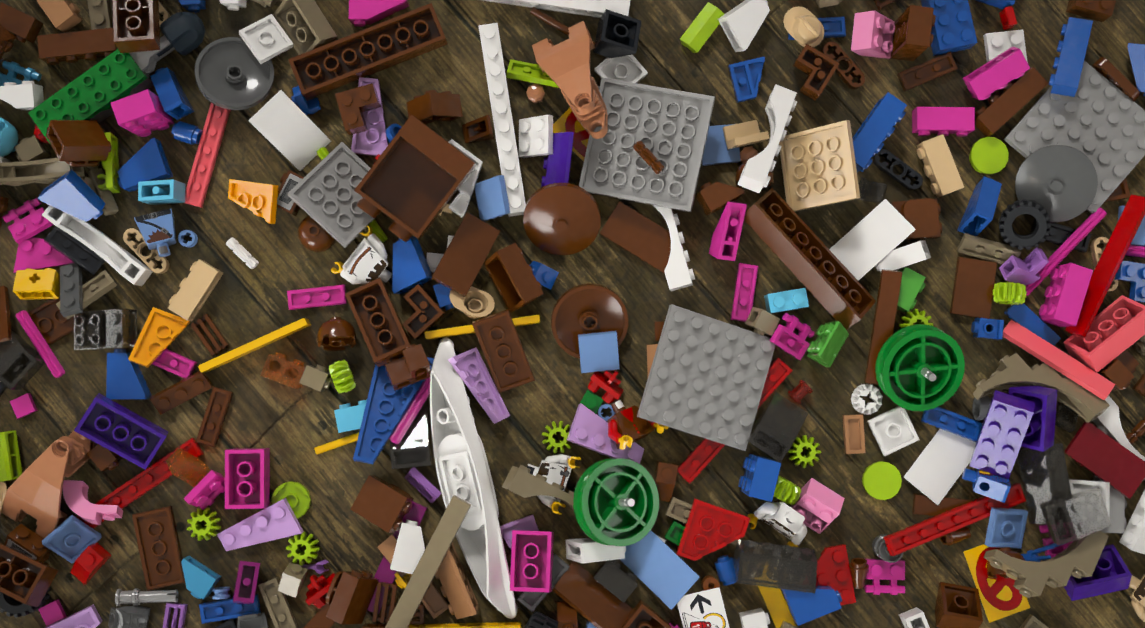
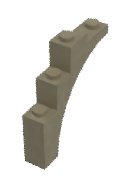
M58 157L33 161L0 162V185L20 186L34 182L52 184L71 169L79 177H85L84 167L70 166L65 161H59Z
M1017 353L1010 357L1008 355L1003 357L999 361V367L991 374L990 379L986 380L984 378L975 385L977 388L973 393L974 397L979 400L994 393L995 390L1008 391L1010 387L1042 386L1057 389V401L1074 410L1087 423L1103 414L1110 406L1105 400H1102L1064 375L1060 376L1052 367L1045 363L1041 365L1037 363L1030 368Z
M1093 525L1081 527L1075 539L1065 550L1055 557L1042 562L1017 559L998 549L986 551L983 558L988 560L991 566L1006 572V576L1014 579L1013 587L1018 589L1021 595L1031 598L1041 596L1045 584L1052 588L1063 587L1067 585L1071 575L1076 578L1091 577L1109 536Z

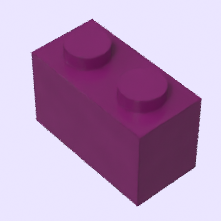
M239 562L233 603H254L260 563Z

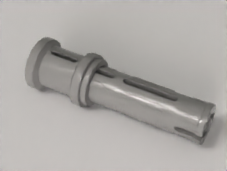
M135 588L134 590L122 591V589H117L115 604L117 607H121V605L125 604L138 606L140 603L178 602L176 597H179L178 590L141 591Z

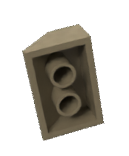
M283 0L273 14L293 42V47L298 55L329 44L337 37L315 0Z

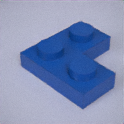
M1123 260L1115 275V280L1131 282L1129 298L1139 303H1145V264Z

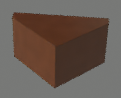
M485 115L462 125L465 143L494 139L490 115Z

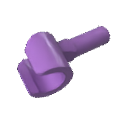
M327 560L317 562L316 564L301 565L304 568L315 570L318 574L329 571V569L323 567V564L329 563Z

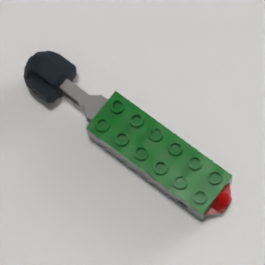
M190 12L176 13L160 25L164 34L160 38V50L120 53L117 49L28 112L35 122V136L42 143L50 144L46 136L50 120H97L98 124L114 113L111 102L147 90L154 85L149 74L155 70L156 63L173 50L186 56L203 42L205 27L202 20L196 14Z

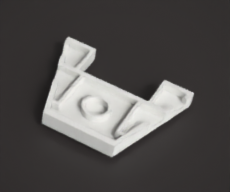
M451 139L448 143L476 164V167L458 189L460 193L449 206V209L461 218H464L483 162Z

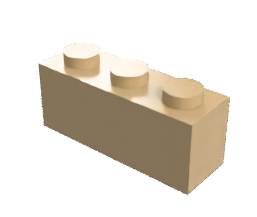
M943 134L917 145V155L924 163V173L930 178L931 190L937 198L964 188Z
M200 259L192 264L190 267L191 272L187 278L181 281L178 293L174 294L169 300L170 305L168 309L187 321L195 319L223 275V272Z

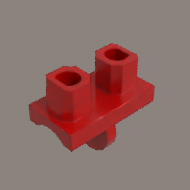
M607 370L604 374L600 371L594 372L588 385V389L594 393L600 387L604 389L606 393L602 399L608 404L612 403L615 399L618 400L624 391L619 387L621 381L616 378L619 373L616 370L613 374Z
M335 573L327 578L324 575H321L319 578L314 574L310 576L311 583L307 585L309 591L306 592V603L308 605L313 604L320 609L326 604V598L323 595L328 592L336 575Z

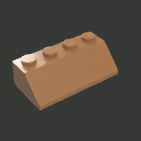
M452 542L435 577L440 579L442 583L440 589L443 596L447 597L450 602L448 608L451 615H455L456 619L476 615L480 606Z

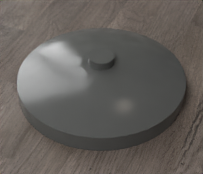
M226 37L213 41L200 52L195 63V79L200 92L211 103L224 109L244 110L258 105L268 96L274 83V68L271 59L260 64L242 38Z
M1050 145L1034 151L1021 164L1015 180V191L1018 201L1027 199V201L1032 200L1042 205L1050 217V222L1067 221L1083 213L1094 200L1098 187L1097 173L1091 160L1081 151L1066 145Z

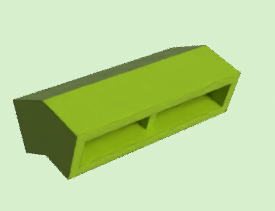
M708 2L680 38L681 44L691 52L698 53L720 24L718 19L724 13L718 7Z
M16 430L0 433V482L17 479L22 474Z

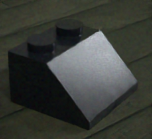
M606 9L598 22L593 53L608 58L636 54L641 20Z

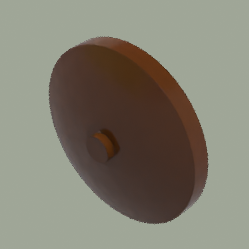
M553 183L538 189L527 201L523 216L524 229L532 243L541 250L554 255H571L587 248L597 237L601 223L599 206L592 195L585 189L570 183Z
M582 284L569 289L558 299L552 311L551 328L558 345L569 355L580 359L578 335L616 331L619 347L628 330V314L620 297L611 289L599 284Z

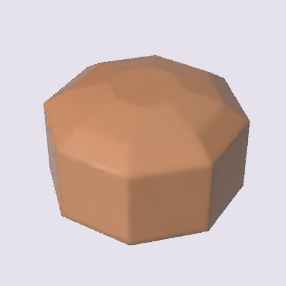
M536 83L529 85L526 91L528 100L533 103L541 102L545 96L543 86Z
M752 146L744 147L740 152V162L746 163L748 158L758 155V151Z

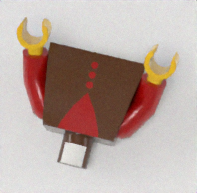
M621 400L611 405L615 414L608 419V437L615 442L617 449H625L626 446L631 448L632 443L645 438L655 428H657L656 431L659 434H662L664 429H668L667 426L637 417L639 408L635 405L626 409Z

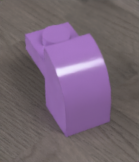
M1036 247L1024 260L1011 255L999 269L1005 281L1029 285L1041 278L1038 272L1049 261L1043 250Z

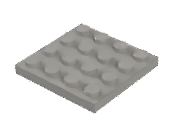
M343 142L288 192V196L344 248L374 220L373 217L356 205L362 196L354 191L371 168Z

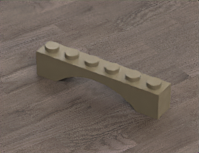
M523 465L511 467L502 486L503 488L523 498L540 495L556 497L566 503L574 512V492L569 491L566 493L562 491L563 486L555 482L552 485L547 483L546 477L540 474H536V476L530 474L531 470Z

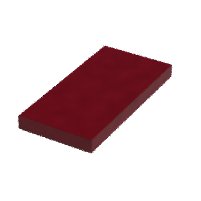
M1085 421L1063 452L1102 481L1110 482L1112 488L1129 499L1145 478V461L1090 422L1087 423Z

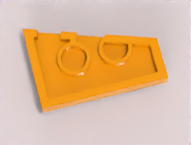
M229 179L228 199L243 208L251 210L253 214L264 218L269 224H275L278 185Z
M153 307L128 360L148 368L190 324V321Z

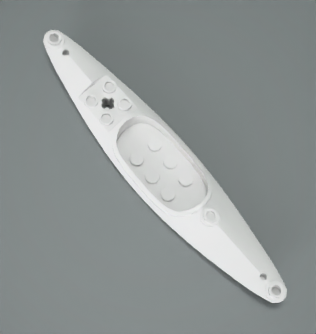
M444 337L438 344L430 372L431 430L438 481L446 508L454 495L472 504L456 534V538L485 598L498 611L503 613L505 617L513 619L517 615L518 607L515 603L514 592L510 591V573L498 520V504L482 440L476 430L470 408V399L466 394L463 380L448 361V359L456 356L454 343L448 337Z

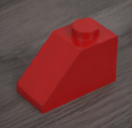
M99 543L89 545L75 560L70 573L86 585L112 555Z

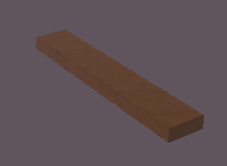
M885 269L881 271L864 379L865 383L878 384L875 373L876 360L883 344L893 335L903 273L901 271Z

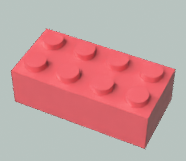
M1123 295L1095 316L1085 338L1073 334L1063 342L1069 355L1093 371L1099 372L1145 335V305Z

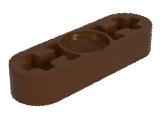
M836 42L826 43L821 53L833 60L840 55L841 57L836 62L845 61L848 64L847 70H841L837 67L835 72L849 88H860L865 82V76ZM828 48H834L833 54H827ZM852 69L853 71L851 75L849 74L848 76H846L845 74H847ZM853 77H859L858 83H852Z
M1100 57L1092 65L1096 71L1120 89L1132 101H1135L1140 96L1139 90L1107 59Z

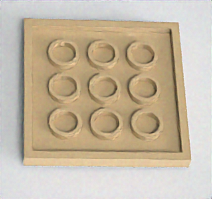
M849 120L785 135L784 140L779 142L781 146L780 157L786 203L794 212L860 198Z

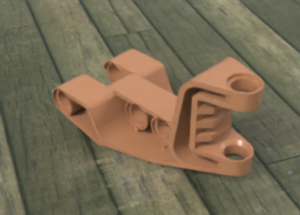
M581 21L568 28L569 39L553 45L551 39L545 38L533 44L532 48L540 69L561 89L564 98L579 123L594 139H600L608 131V113L595 79L591 76L590 50L595 49L585 22ZM602 126L600 131L593 132L596 127Z
M75 431L69 436H62L54 441L7 489L1 513L15 522H21L29 514L37 519L35 533L42 538H46L68 517L66 513L60 510L64 477L72 476L90 459L87 453L95 447L96 443Z

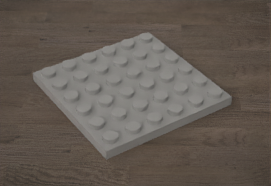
M1084 61L1075 97L1051 93L1052 86H1050L1003 140L1025 158L1034 151L1050 145H1066L1084 153L1093 163L1098 178L1095 198L1087 208L1090 213H1094L1145 156V110Z
M602 78L599 91L607 108L608 131L600 139H594L589 135L579 187L592 194L691 212L715 96ZM602 126L596 127L593 132L600 131ZM642 141L646 146L645 148H648L664 166L661 173L656 174L652 170V166L650 167L639 155L640 153L635 151L633 146L636 142Z
M673 304L669 305L637 417L746 451L775 344L770 341V337L762 336Z

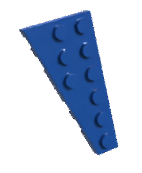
M427 357L431 371L434 358ZM375 364L353 457L354 461L374 464L424 380L394 391L385 365L378 367Z

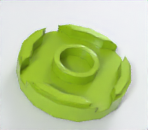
M995 137L979 139L972 145L969 154L971 166L977 172L986 175L1000 172L1006 166L1009 157L1006 145Z
M875 462L869 465L863 473V487L868 495L875 499H890L901 488L902 478L900 472L889 462Z
M290 481L283 483L272 494V505L286 498L297 519L305 515L310 508V493L299 482Z

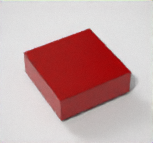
M1013 6L1005 7L999 13L1004 31L1013 28L1017 24Z

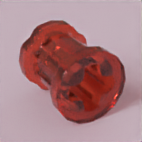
M800 380L799 384L792 391H788L787 394L799 405L801 400L808 393L811 394L813 390L806 382Z

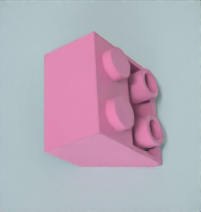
M877 11L855 13L851 51L861 56L890 59L893 50L892 41L895 21Z
M811 478L802 487L799 500L796 501L795 505H791V508L805 517L803 523L807 527L820 534L840 514L845 498Z

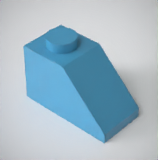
M191 556L183 558L181 563L186 588L191 591L193 597L205 599L210 595L221 576Z

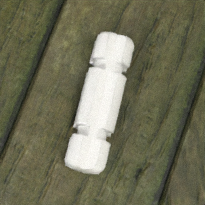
M230 238L226 242V245L243 262H246L250 269H254L259 264L235 238Z

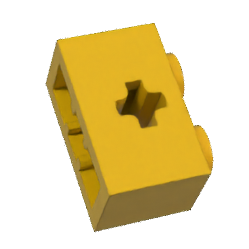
M30 268L17 270L13 292L20 300L59 299L60 275L55 269L45 268L44 270Z

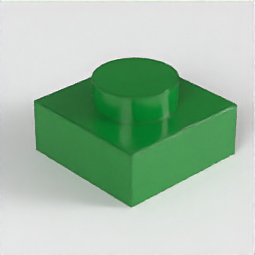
M587 390L580 403L596 414L603 399Z

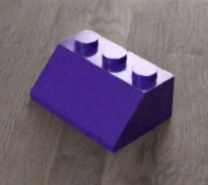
M574 132L553 133V154L548 155V158L544 157L543 169H547L546 176H542L541 188L553 183H569Z
M1042 386L1010 387V395L1035 402L1034 413L1021 447L1042 452L1046 451L1054 445L1057 389Z
M1113 544L1106 545L1092 576L1076 578L1071 575L1064 588L1071 601L1128 589L1132 574Z

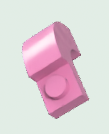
M63 481L62 490L66 504L83 520L101 525L102 519L113 521L115 518H122L123 510L118 505L90 503L88 499L89 486L85 482Z

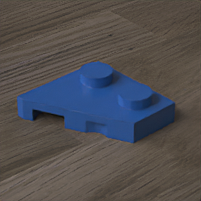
M765 57L728 66L737 103L756 99Z

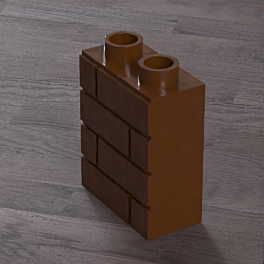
M411 114L354 191L362 196L356 205L374 219H376L381 211L394 221L388 229L407 243L412 235L421 239L476 167V164Z

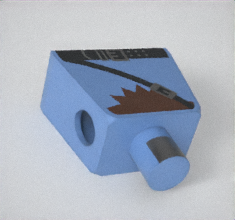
M172 209L134 217L148 249H157L159 257L169 256L171 254L169 245L176 244L175 221Z

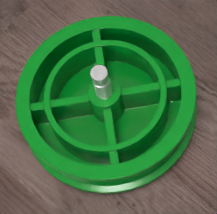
M926 324L910 325L891 335L881 347L875 366L876 379L884 394L898 406L911 411H926L942 405L954 395L963 379L965 361L958 343L942 330Z
M624 458L604 459L587 468L579 478L573 498L574 513L580 528L595 542L611 546H628L643 539L656 521L659 511L657 486L650 473L639 463Z

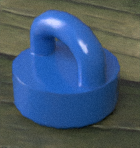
M392 124L386 129L389 143L402 128L400 125Z

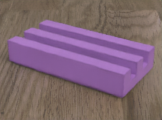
M415 467L406 474L405 479L430 503H433L442 494Z
M167 602L162 628L169 627L171 608H174L171 628H176L179 609L181 611L178 628H184L188 604Z

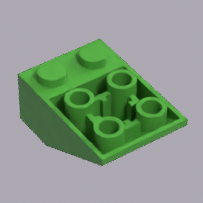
M839 321L821 324L816 332L818 335L816 340L811 341L806 350L808 351L807 357L824 367H831L849 335Z

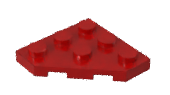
M694 498L676 555L696 561L735 540L743 538L750 517Z
M845 544L825 547L821 556L813 564L806 578L801 583V585L831 586L835 591L838 590L842 598L840 605L856 603Z

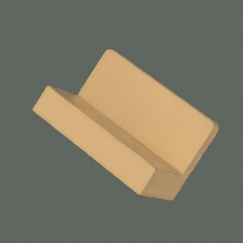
M757 120L723 127L727 149L761 143L770 139L768 131L760 133Z

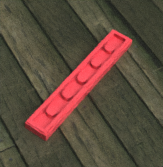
M213 103L209 107L185 190V204L203 208L231 111L216 106Z
M1012 319L1003 330L1004 338L1102 400L1108 397L1116 385Z

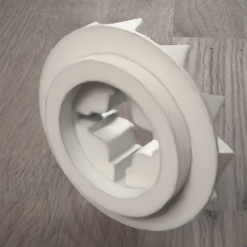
M862 384L853 391L851 402L857 412L869 415L878 411L882 405L883 396L875 386ZM869 394V398L872 399L874 402H868L867 405H865V400H863V398H860V396L863 397Z

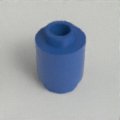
M182 121L173 125L172 134L174 139L191 145L199 144L203 131L198 126Z
M728 555L718 557L714 564L719 581H722L724 586L736 583L738 581V574L733 558H729Z

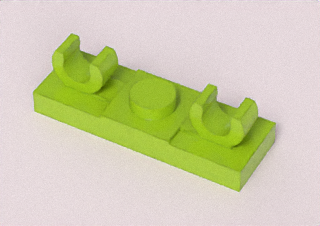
M106 132L104 134L111 143V152L108 154L107 160L102 161L106 175L99 174L97 178L105 180V183L98 185V188L101 190L108 189L112 193H120V186L117 180L119 177L117 172L119 170L118 138L111 132Z

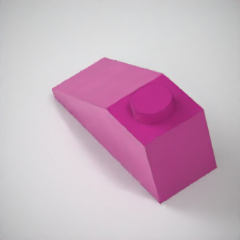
M349 0L348 19L354 26L364 27L365 24H373L409 7L408 0Z
M727 202L712 235L710 255L717 259L735 261L747 204Z

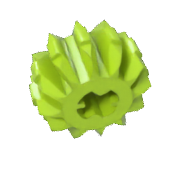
M1020 283L994 284L992 294L993 301L1005 305L1025 303L1027 291L1026 286Z
M913 309V312L908 311L906 316L901 317V320L905 323L899 324V327H907L913 325V323L931 326L934 324L928 323L931 316L925 317L926 311L923 310L919 313L918 309Z
M337 361L329 365V372L337 392L346 393L356 387L347 361Z
M553 421V429L548 425L545 427L550 433L542 432V436L548 437V439L542 441L543 444L550 442L546 449L550 450L554 446L553 453H557V447H560L561 453H564V445L568 449L571 448L570 444L567 443L569 432H566L570 425L567 424L563 429V421L559 422V427H556V423ZM556 432H561V436L564 437L563 440L560 439V442H555V438H553L554 433L556 435Z
M806 435L802 436V441L799 437H795L796 444L793 442L789 443L794 448L787 450L788 453H793L789 459L791 461L795 460L794 465L799 466L801 463L802 468H806L807 463L811 467L814 466L812 460L819 461V458L815 455L821 454L820 450H815L820 444H813L814 438L810 437L807 440ZM802 448L808 449L806 451V456L801 454V452H803Z
M778 476L774 497L787 504L795 505L802 492L800 487Z
M199 508L197 513L192 512L190 514L192 519L187 520V523L191 524L187 530H193L191 537L197 535L198 541L203 540V538L207 541L211 539V536H216V530L221 528L220 525L216 524V522L221 521V518L215 519L217 512L210 513V508H205V510ZM202 521H205L207 523L205 524V526L207 527L203 528L201 526V524H203Z
M304 531L301 536L297 534L294 535V539L290 538L288 540L291 545L287 546L286 550L291 551V553L287 557L294 556L293 563L299 560L300 565H304L305 561L310 564L312 558L316 559L318 557L315 552L319 551L320 547L315 546V544L319 541L318 539L311 540L314 536L313 534L307 537ZM305 545L307 549L301 552L300 547Z

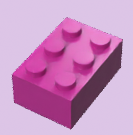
M148 89L111 102L118 125L137 136L146 137L151 135L152 131L165 130L169 128V125L174 124L172 116L164 111L159 97Z
M1073 263L1057 266L1050 274L1051 282L1045 290V302L1039 309L1040 319L1043 322L1058 327L1076 326L1093 270Z
M233 448L225 450V509H262L269 507L270 448Z
M512 530L510 591L552 592L554 532Z

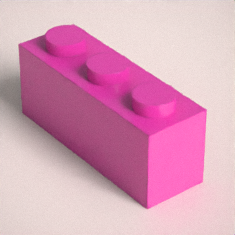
M1012 46L962 79L972 97L980 101L989 98L991 93L997 89L1006 87L1011 80L1022 77L1030 67L1022 51Z
M916 107L912 110V133H918V136H929L930 133H937V136L956 134L957 137H965L975 130V107Z

